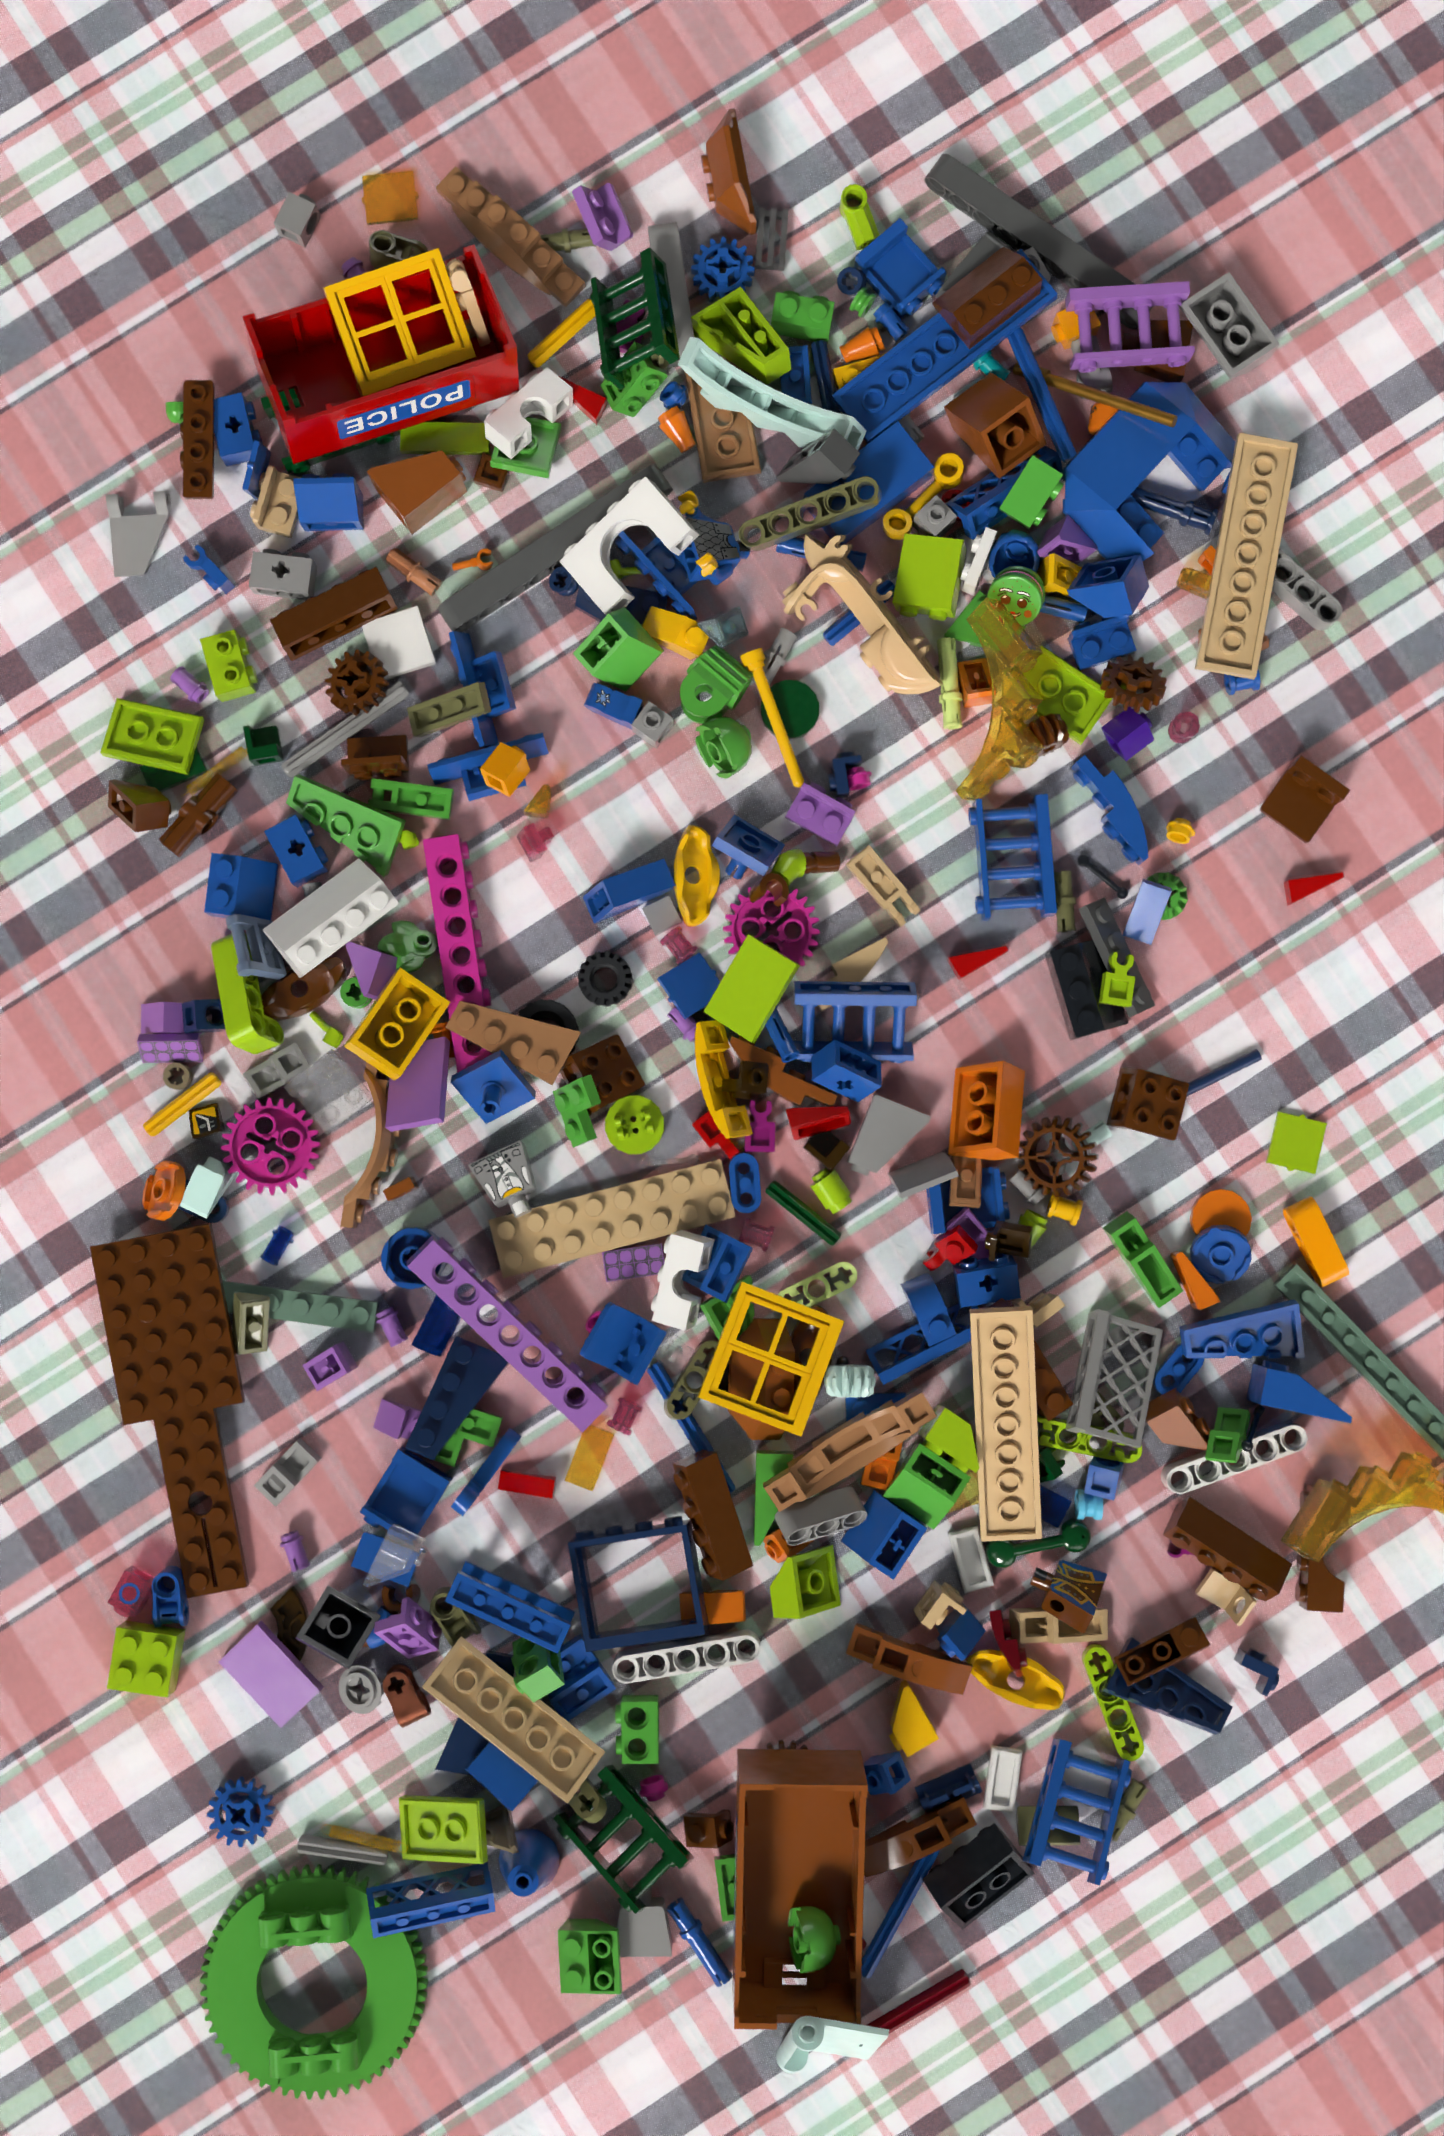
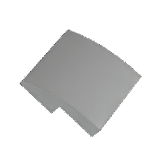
M943 1151L888 1173L890 1181L895 1186L900 1198H905L959 1176L954 1164Z

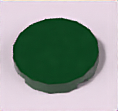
M783 680L775 683L770 689L789 740L806 736L815 727L819 718V702L815 692L808 685L798 680ZM761 701L762 721L770 733L775 736L763 701Z

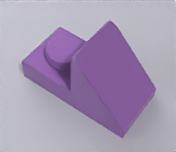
M382 1398L373 1428L394 1439L401 1437L409 1440L422 1410Z

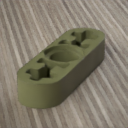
M706 1341L696 1348L664 1401V1411L669 1418L674 1420L685 1419L694 1410L700 1400L697 1396L701 1386L697 1389L690 1388L686 1378L690 1372L695 1371L701 1375L703 1383L706 1370L694 1364L696 1361L698 1364H702L706 1358L703 1350H708L712 1347L715 1349L717 1341ZM711 1360L707 1362L704 1368L708 1369ZM681 1386L686 1393L693 1394L694 1397L692 1399L690 1396H687L683 1401L682 1406L685 1408V1411L674 1413L675 1406L671 1403L673 1400H680L684 1392L679 1391Z

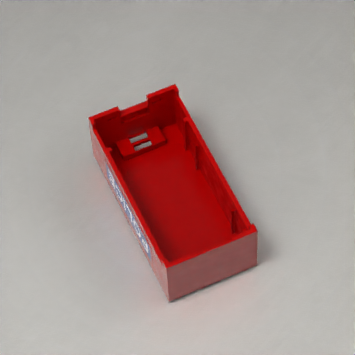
M475 244L463 247L464 255L455 258L464 264L491 341L489 342L490 344L480 347L476 336L472 337L470 340L476 357L366 396L359 395L356 386L357 381L327 298L256 319L254 313L242 316L256 369L266 395L270 400L293 464L519 391L517 345ZM455 258L443 261L445 267L447 266V263H449V261H451L452 259L454 260ZM429 269L392 281L403 315L440 303ZM381 285L344 298L356 332L393 319ZM443 309L406 321L417 355L454 343ZM467 310L462 311L463 320L469 319ZM395 325L358 338L370 372L407 359ZM294 388L301 407L295 408L289 389ZM284 391L291 410L286 412L279 396V392Z

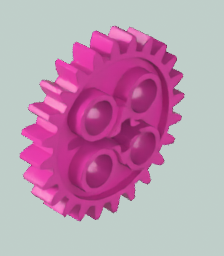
M796 888L788 895L787 900L779 906L781 910L779 915L769 917L764 912V906L774 901V896L770 891L767 890L766 894L754 903L750 901L749 897L746 898L739 894L738 900L741 904H730V908L735 914L725 915V919L732 924L723 927L724 932L731 933V936L724 939V943L734 945L728 951V954L738 953L746 939V936L742 933L744 924L750 922L756 924L759 928V933L754 937L760 939L766 933L765 926L767 924L773 927L787 912H791L792 916L777 928L776 933L778 936L775 937L771 934L763 942L767 945H775L781 954L804 967L806 964L802 958L803 955L809 958L813 957V953L808 947L818 946V942L811 939V937L820 934V930L812 928V925L819 922V918H810L809 916L815 910V907L805 908L804 905L808 897L805 896L798 900L796 898L798 889ZM789 924H795L800 928L801 935L796 939H790L785 935L784 928Z
M270 1097L267 1099L266 1106H262L257 1099L255 1100V1109L253 1110L245 1104L244 1110L246 1114L242 1116L235 1112L234 1116L238 1122L236 1124L227 1122L226 1124L232 1130V1133L222 1134V1137L228 1140L229 1144L221 1146V1150L230 1153V1155L223 1159V1162L233 1163L228 1173L234 1174L239 1172L240 1174L236 1178V1182L239 1184L246 1179V1189L248 1191L254 1185H257L259 1195L263 1193L265 1187L269 1188L271 1196H274L276 1187H280L283 1193L286 1194L287 1184L289 1183L297 1189L298 1183L296 1179L298 1177L305 1181L308 1180L304 1173L305 1169L315 1170V1167L310 1163V1159L316 1160L320 1157L312 1152V1149L321 1147L319 1142L312 1141V1138L319 1134L318 1130L309 1131L308 1129L314 1121L312 1119L302 1120L306 1114L305 1110L297 1114L294 1113L295 1103H292L288 1108H284V1099H280L277 1106H273ZM262 1119H269L273 1122V1128L267 1134H261L257 1131V1124ZM252 1133L268 1143H271L273 1139L276 1140V1146L294 1155L295 1160H290L273 1150L267 1154L265 1146L247 1138V1134ZM289 1133H296L300 1136V1142L294 1148H288L283 1143L284 1137ZM248 1145L256 1146L259 1151L258 1156L252 1161H247L242 1157L243 1149ZM275 1159L283 1160L286 1165L283 1173L279 1175H274L269 1171V1165Z

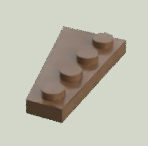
M459 1001L445 1027L491 1053L502 1050L515 1066L550 1085L554 1084L581 1032L463 1001Z

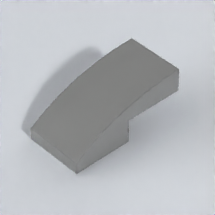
M294 1042L269 1056L268 1060L243 1073V1077L256 1098L261 1100L311 1069V1066L297 1043Z
M299 1438L254 1486L276 1507L322 1458Z

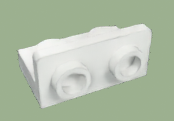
M986 527L984 533L981 535L977 534L973 540L965 535L963 540L967 552L964 569L960 577V591L974 596L989 553L995 542L997 531Z

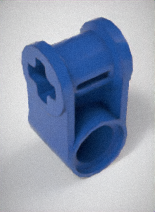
M168 1566L156 1575L152 1581V1618L155 1628L162 1627L163 1624L180 1623L181 1626H187L189 1621V1603L182 1569L177 1566ZM164 1576H169L174 1580V1589H169L164 1585Z

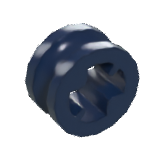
M844 268L837 277L838 288L846 295L856 296L861 288L866 287V276L858 268ZM850 274L858 278V283L853 284L854 289L846 285V279H850Z
M565 567L556 568L550 575L549 585L558 594L568 597L577 591L579 584ZM566 576V577H567V578L565 579V584H566V585H565L564 587H562L561 585L564 583L563 578Z

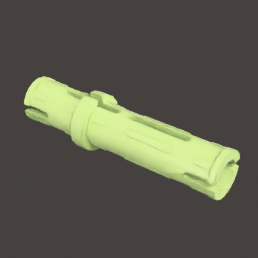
M950 637L937 640L939 674L943 685H941V695H939V703L942 704L943 728L948 730L959 729L963 726L960 702L963 700V696L959 691L956 639H951Z

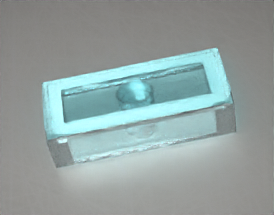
M740 606L719 612L697 623L720 648L748 635Z

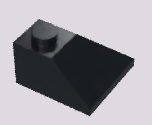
M328 1585L295 1639L343 1667L350 1669L374 1629L375 1622L380 1619L381 1615Z

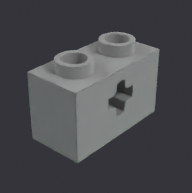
M263 549V552L253 551L249 588L254 594L307 600L314 596L318 566L308 554L294 552L292 556L280 555L281 552L273 549ZM284 573L283 578H280L278 574Z

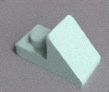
M209 1156L203 1166L198 1164L195 1167L179 1206L207 1219L236 1173L229 1174L228 1170L231 1166Z

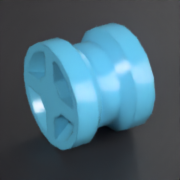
M1076 1489L1074 1499L1076 1519L1083 1520L1085 1517H1093L1095 1520H1102L1103 1498L1085 1494L1083 1489Z

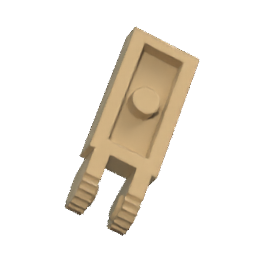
M452 259L447 263V273L453 290L458 291L455 296L461 312L467 310L469 319L464 320L470 338L476 336L480 347L488 345L491 341L464 264L459 259Z
M870 845L846 863L847 868L883 910L886 909L891 918L900 927L906 921L903 915L892 905L898 898L902 900L906 908L914 915L920 912L919 907L907 894V889Z

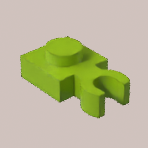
M1113 952L1108 958L1112 973H1103L1099 1003L1131 1007L1135 976H1129L1127 972L1133 966L1134 956L1127 955L1125 964L1120 965L1117 962L1118 952Z

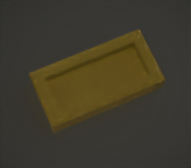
M590 1424L581 1435L564 1481L593 1491L615 1433Z

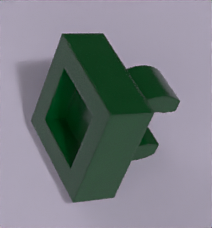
M1051 1447L1038 1449L1040 1483L1054 1480L1062 1475L1061 1468L1065 1465V1460L1056 1461L1052 1454L1057 1449Z

